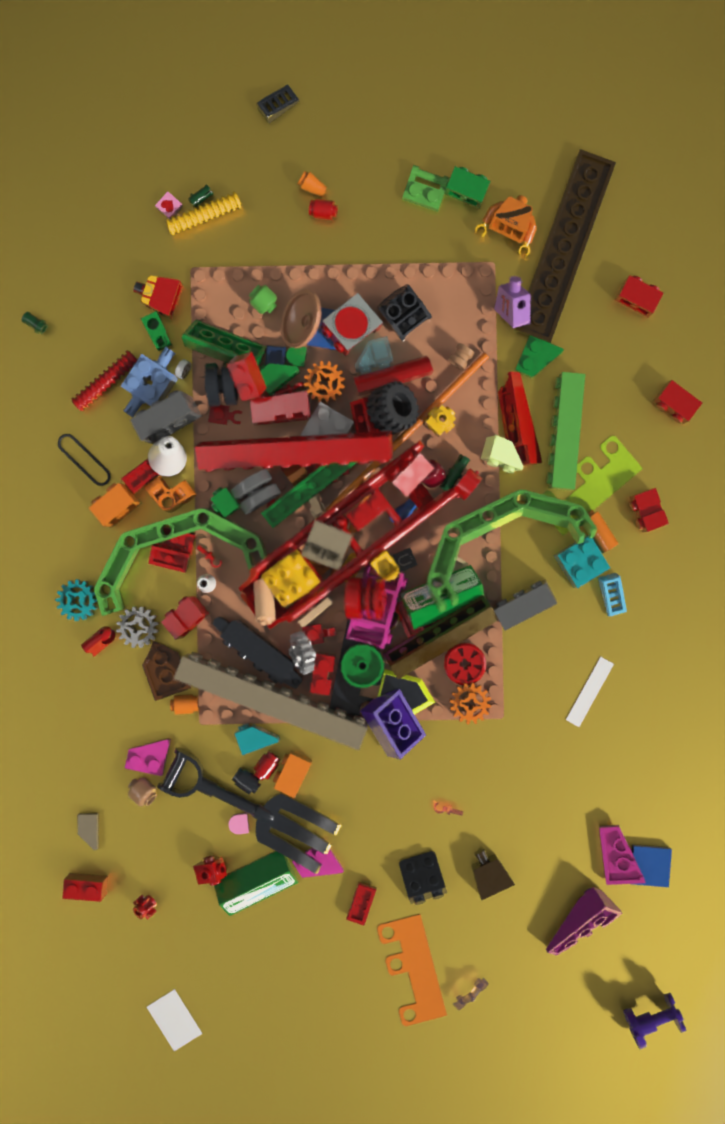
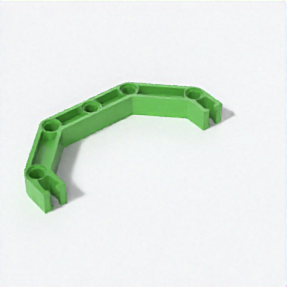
M517 490L445 526L428 576L427 590L439 612L447 609L445 602L440 599V595L443 593L448 595L452 606L458 603V596L449 581L461 545L520 516L567 528L577 545L584 542L585 537L584 532L581 533L579 529L580 526H583L587 531L589 539L595 536L597 527L581 505L527 490ZM517 501H524L525 504H519ZM571 515H576L579 519H573ZM490 517L492 520L486 521L483 518ZM455 533V534H457L458 536H457V537H450L449 534ZM434 582H440L442 585L440 587H435L432 584Z
M206 508L197 509L125 532L119 537L94 588L101 614L104 616L113 613V611L117 612L125 609L119 589L141 548L202 529L243 550L248 569L250 570V568L256 565L253 563L252 552L258 550L262 559L267 556L263 541L258 534ZM201 513L207 514L208 520L206 523L200 522L199 517ZM166 524L171 527L169 535L163 532V527ZM129 536L134 538V545L132 547L127 543ZM250 538H254L257 542L254 549L248 547L247 542ZM105 584L110 588L109 594H105L103 591ZM107 598H112L115 609L109 610Z

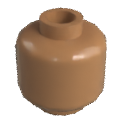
M144 777L138 780L134 779L128 785V797L140 807L144 805L149 806L157 796L156 787Z

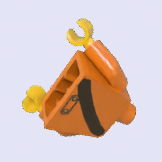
M519 195L516 199L507 197L505 201H500L490 206L482 219L483 223L476 226L475 233H477L478 229L483 228L485 231L481 237H484L487 234L486 227L489 224V229L519 243L524 241L523 245L518 248L517 254H520L521 248H525L527 251L526 257L530 253L529 243H532L537 229L535 218L532 215L533 208L527 205V198L525 196Z

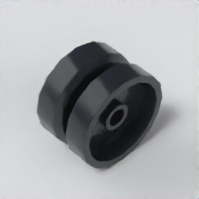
M229 362L222 364L221 374L216 363L205 364V390L210 407L221 405L222 394L227 406L238 404V390L227 366Z

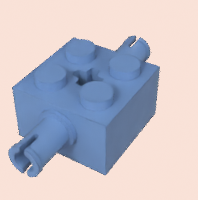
M164 347L156 361H152L141 354L121 385L122 388L133 396L123 410L125 413L134 418L142 403L151 406L158 400H165L178 380L166 368L176 354L175 352ZM151 380L153 382L152 385L147 384V381Z

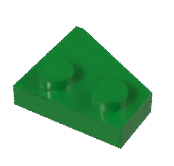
M529 336L514 371L533 378L559 356L564 349Z

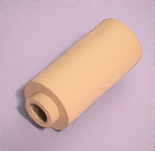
M263 579L253 583L256 621L260 622V625H270L276 619L274 594Z

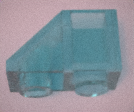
M387 336L368 341L355 364L356 372L360 371L363 374L372 371L371 368L379 366V369L390 366V363L393 362V356Z

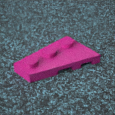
M599 826L606 885L646 883L620 826Z

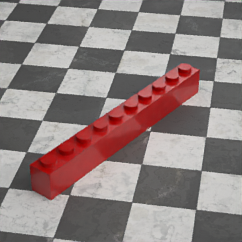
M391 431L202 441L195 446L198 470L205 469L206 472H211L220 468L230 471L240 467L244 470H249L259 466L262 469H268L279 465L281 468H288L298 464L300 467H307L311 464L326 466L337 462L339 465H346L350 462L365 464L369 461L385 463L391 460L393 456Z

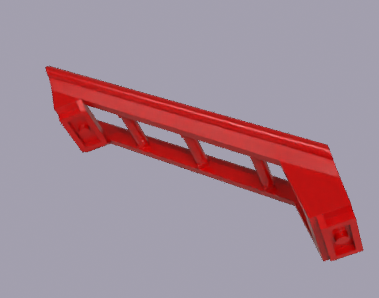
M419 440L405 452L414 448L420 453L424 445ZM405 452L315 520L327 525H333L337 516L344 515L370 494L373 495L377 491L381 493L378 488L388 481L385 475L402 458ZM420 482L408 495L419 509L405 520H402L390 505L385 511L394 521L395 527L365 550L360 547L352 536L349 545L354 550L356 557L325 581L310 561L303 557L320 582L316 585L317 587L288 609L282 606L274 596L276 619L267 627L272 629L280 622L287 621L290 623L375 557L460 494V492L454 487L442 492L434 499L427 488ZM315 520L250 568L249 578L238 589L242 593L240 595L254 615L253 583L261 580L262 574L297 550L302 555L300 547L307 543ZM347 528L344 530V532L351 534Z

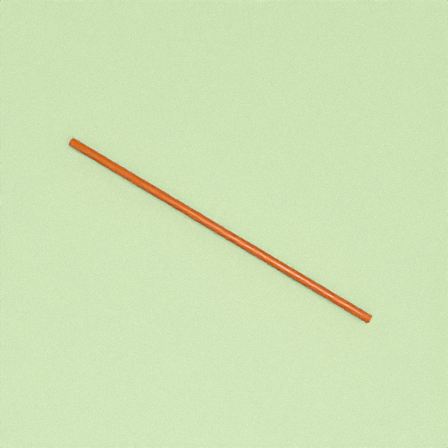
M485 352L416 419L417 422L411 428L406 429L392 442L393 452L430 417L428 414L435 406L439 408L489 358ZM373 461L325 510L327 511L360 486L382 463Z

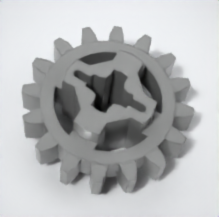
M136 606L132 607V612L126 609V615L122 614L119 616L122 621L116 623L121 626L120 629L116 630V632L122 633L119 639L125 638V645L131 642L132 648H135L137 644L139 648L144 647V643L150 645L149 639L155 640L156 637L153 634L159 632L158 629H155L159 622H154L157 616H150V609L144 612V607H140L139 611ZM136 614L133 621H127L131 616ZM145 617H146L147 620L149 621V624H150V625H148V624L146 623ZM138 623H139V626L142 627V628H144V629H141V630H138V631H137V628H135L134 626H131V625H135V624H138ZM126 629H128V631L130 632L131 637L128 635ZM143 633H149L144 639L140 640Z
M304 632L293 633L290 635L291 639H289L291 643L289 655L293 660L294 666H297V669L300 670V673H310L314 671L315 667L313 662L315 660L314 657H316L315 650L311 645V641L304 635Z

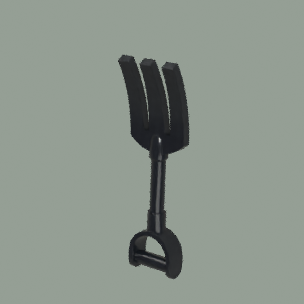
M179 748L175 749L174 753H176V756L163 782L158 783V789L179 798L188 797L197 790L209 797L213 796L251 814L253 818L257 819L256 838L258 842L292 859L314 874H318L322 863L269 830L274 828L323 854H328L332 844L293 819L280 813L279 810L281 808L333 835H337L341 827L339 823L282 792L271 797L264 805L247 800L204 777L203 766L200 760L193 754ZM188 760L195 765L198 771V781L190 789H175L173 787Z

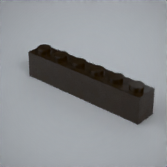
M482 595L385 652L383 655L397 679H400L495 623L498 619L491 605Z

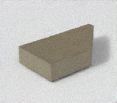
M79 813L77 815L78 835L93 850H97L98 813Z

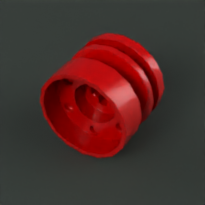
M348 578L345 590V612L347 619H362L364 611H366L368 620H372L374 615L376 620H382L387 601L384 580L377 579L375 583L374 579L369 578L367 587H365L362 578Z

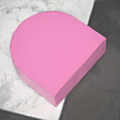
M239 813L231 817L229 821L231 832L234 834L249 833L247 813Z

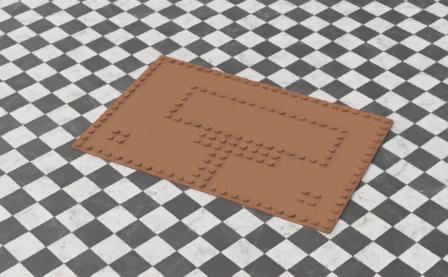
M456 262L191 268V324L196 319L266 347L267 345L286 347V353L290 347L283 341L281 321L286 305L294 294L300 290H310L317 295L321 308L337 310L358 293L383 322L380 330L376 333H370L350 349L346 357L337 350L304 345L303 347H307L305 367H298L300 373L280 389L287 388L289 384L293 386L297 382H308L304 379V376L310 375L307 369L313 370L314 363L320 366V361H323L324 365H327L330 361L331 367L338 365L337 372L343 371L340 377L345 378V382L341 383L345 386V389L339 390L342 396L336 395L335 402L331 398L329 399V404L325 400H322V403L353 422L350 402L371 395L369 393L358 396L353 377L427 355L433 368L432 375L403 383L404 386L407 385L410 391H413L414 397L418 401L416 402L419 406L417 412L420 416L484 352L489 356L442 404L445 408L448 406L454 411L456 419L453 423L455 426L448 433L444 431L437 437L424 422L393 452L391 460L382 463L372 473L376 474L420 440L424 445L420 454L426 460L434 459L439 462L445 469L446 476L449 473L448 469L453 467L459 455L462 454L471 461L467 464L461 475L463 476L471 468L474 472L477 470L479 472L478 475L483 478L465 501L460 497L458 499L454 497L386 549L395 562L393 554L411 548L418 564L401 572L406 574L405 578H408L407 587L399 592L397 603L402 601L400 593L427 583L445 526L500 499L499 466L487 465V461L481 459L486 438L494 435L499 436L496 311L494 310L496 303L495 263ZM409 284L424 303L432 318L427 319L416 327L402 341L377 307L395 290ZM257 285H267L277 295V300L275 301L277 306L270 314L267 311L264 314H260L249 304L250 297L248 295ZM458 343L464 344L474 351L473 357L467 361V366L464 370L455 367L448 361L451 354L456 352L455 348ZM192 350L193 400L202 415L201 418L193 422L195 510L206 508L215 512L211 506L213 502L210 499L213 497L212 493L220 487L223 489L226 487L231 492L244 479L264 469L259 466L249 470H244L242 467L230 471H225L224 468L211 472H206L205 469L198 470L195 446L199 442L300 436L309 420L254 426L252 423L250 400L255 398L242 401L238 393V404L230 405L229 412L235 410L242 411V414L234 415V419L241 421V424H234L231 420L227 421V425L208 422L210 406L208 405L205 390V364L216 363L221 374V366L224 362ZM266 352L259 367L265 365ZM286 358V359H285V365H290V366H292L291 364H289V362L287 361V358ZM322 370L323 373H327V374L332 373V372L327 371V370ZM316 374L314 375V377H313V379H312V385H313V383H315L316 380H317ZM321 377V385L324 384L328 388L329 380L325 381ZM336 380V382L333 383V390L336 389L338 380ZM299 386L297 390H294L292 392H303L307 391L309 388H302L301 386ZM264 390V392L260 395V396L270 397L269 394H268L265 390ZM323 391L317 392L321 395H327V393ZM312 393L309 394L311 416L319 405L318 398L315 400L311 399ZM222 394V403H221V405L227 406L226 403L224 402L223 394ZM353 425L349 433H356L355 425ZM404 431L393 434L392 442L395 441ZM373 461L365 464L356 463L349 469V475L338 477L337 482L331 483L319 492L320 501L325 509ZM311 464L304 468L310 475L315 471V466L318 464ZM273 466L267 469L272 479L266 486L270 484L278 486L281 494L274 498L277 501L294 486L280 466ZM389 480L378 488L393 509L411 499L409 496L406 497ZM424 485L434 499L445 491L439 486L429 488ZM246 498L237 501L239 502V504H241V502ZM307 502L275 528H272L261 514L267 509V504L246 515L240 508L227 519L258 534L263 541L267 555H269L316 518L310 512L311 504ZM359 503L355 505L352 509H350L348 512H346L344 516H346L349 512L355 509L359 505ZM384 511L360 531H356L354 539L365 550L393 529L395 525L390 520L387 512ZM201 513L199 517L200 522H207V514ZM490 517L483 518L486 521L492 520ZM348 521V525H347V527H346L347 530L349 529L350 524H351L349 521ZM500 527L461 545L458 553L459 558L473 567L483 584L484 597L491 605L493 611L497 607L496 603L502 600ZM202 529L195 531L196 548L200 545L206 551H211V555L215 557L213 559L215 566L219 565L220 560H222L221 566L214 568L210 564V559L206 560L204 558L205 555L196 549L197 599L210 613L197 625L198 654L203 655L202 659L207 661L214 659L221 662L220 666L225 668L228 666L239 669L238 673L244 675L246 673L257 676L256 680L262 682L264 680L271 681L268 678L269 674L264 670L260 672L254 668L253 662L250 659L244 660L237 654V649L233 646L229 648L222 643L223 639L220 637L222 633L212 624L214 619L222 616L229 622L241 620L292 660L289 655V648L291 646L289 641L291 639L290 635L300 631L303 632L302 626L298 621L309 612L305 611L290 623L287 621L280 622L272 629H269L267 625H260V622L256 621L254 613L240 595L242 593L238 589L250 576L243 550ZM455 533L449 534L450 537H457V536H458V535L455 534ZM254 538L248 540V547L251 549L256 547L257 542ZM351 546L348 549L344 561L351 553H355ZM258 550L251 553L254 564L262 560ZM365 566L360 569L355 578L363 577ZM332 568L321 575L324 581L329 578ZM203 574H211L216 580L215 589L209 593H204L197 587V580ZM206 580L202 581V585H204V587L207 586ZM345 581L316 603L319 605L328 596L333 601L329 607L306 625L322 623V629L336 627V636L324 637V643L312 645L315 654L320 652L336 655L333 672H328V677L332 678L330 695L310 693L313 671L303 674L300 673L297 666L294 667V670L303 679L297 689L284 682L282 684L278 682L274 685L280 689L282 687L293 690V694L298 696L300 694L311 697L310 700L313 702H325L329 704V708L347 624L345 612L347 582ZM290 603L289 605L285 606V608L288 609L293 605V603ZM498 619L495 623L463 641L480 648L486 658L485 673L479 681L474 683L475 687L480 684L482 686L481 691L485 689L488 691L485 696L491 697V700L487 701V703L491 704V708H486L489 715L483 714L484 719H502L504 717L502 625ZM401 621L390 633L393 635L390 646L387 645L385 649L374 646L383 658L384 669L391 671L392 669L383 654L408 639ZM447 651L407 674L421 678L435 701L432 705L415 714L417 720H459L460 716L454 717L453 713L455 710H450L449 708L453 705V703L449 702V699H454L451 693H457L456 687L463 688V685L453 682L445 673L443 662ZM462 659L463 662H460V666L467 669V666H470V662ZM380 685L361 688L359 696L377 698ZM198 688L199 723L202 725L287 723ZM467 691L462 693L460 697H464L467 694ZM476 692V699L483 701L481 695ZM470 699V701L466 702L465 704H467L470 708L472 704L476 703H474L472 699ZM363 702L361 704L360 711L370 702ZM458 706L459 711L465 715L464 707ZM477 709L473 715L477 714L481 709Z

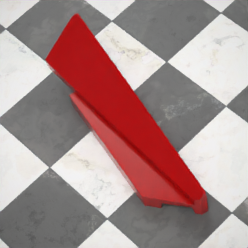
M511 371L507 374L509 378L505 386H501L498 392L505 439L513 442L523 466L542 463V457L520 372Z

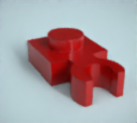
M225 405L210 407L208 422L227 425V421L231 420L234 424L238 425L241 424V421H236L234 415L242 414V411L235 410L229 412L230 406Z

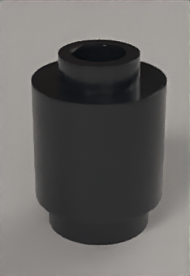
M240 767L232 778V781L235 782L234 785L248 795L251 792L255 794L261 785L259 783L260 779L246 768L244 770Z

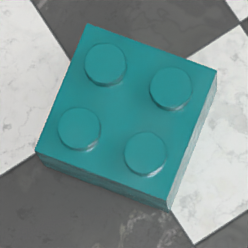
M588 535L584 537V542L578 545L574 542L553 555L573 588L581 587L610 569L593 538L589 539Z

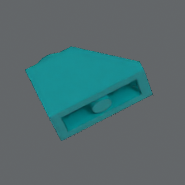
M249 723L243 724L234 733L242 755L275 744L280 740L279 735L256 724L250 726Z

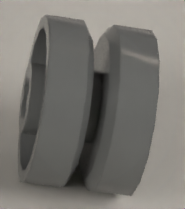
M267 469L247 477L231 490L236 500L246 498L240 504L245 515L264 506L281 494L276 484L266 486L272 479Z

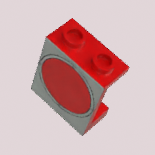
M357 293L322 321L321 331L326 338H330L333 341L335 349L346 357L350 349L370 333H376L380 330L383 322Z

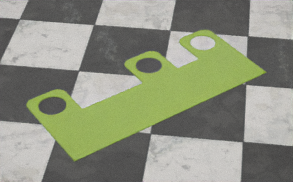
M610 436L600 446L603 453L610 460L602 469L599 468L591 457H586L577 464V472L585 480V483L564 501L581 505L586 512L595 510L643 469L616 436ZM611 441L616 442L618 445L617 452L613 454L606 450L607 443ZM586 462L593 465V472L588 475L584 474L581 470V466ZM549 490L545 491L542 494L556 498V496ZM571 515L573 519H579L578 516ZM554 525L563 536L568 532L567 528Z

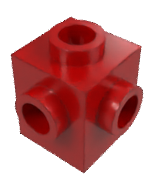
M214 855L207 856L193 866L198 885H217L221 882V879L227 876L223 857L214 858Z

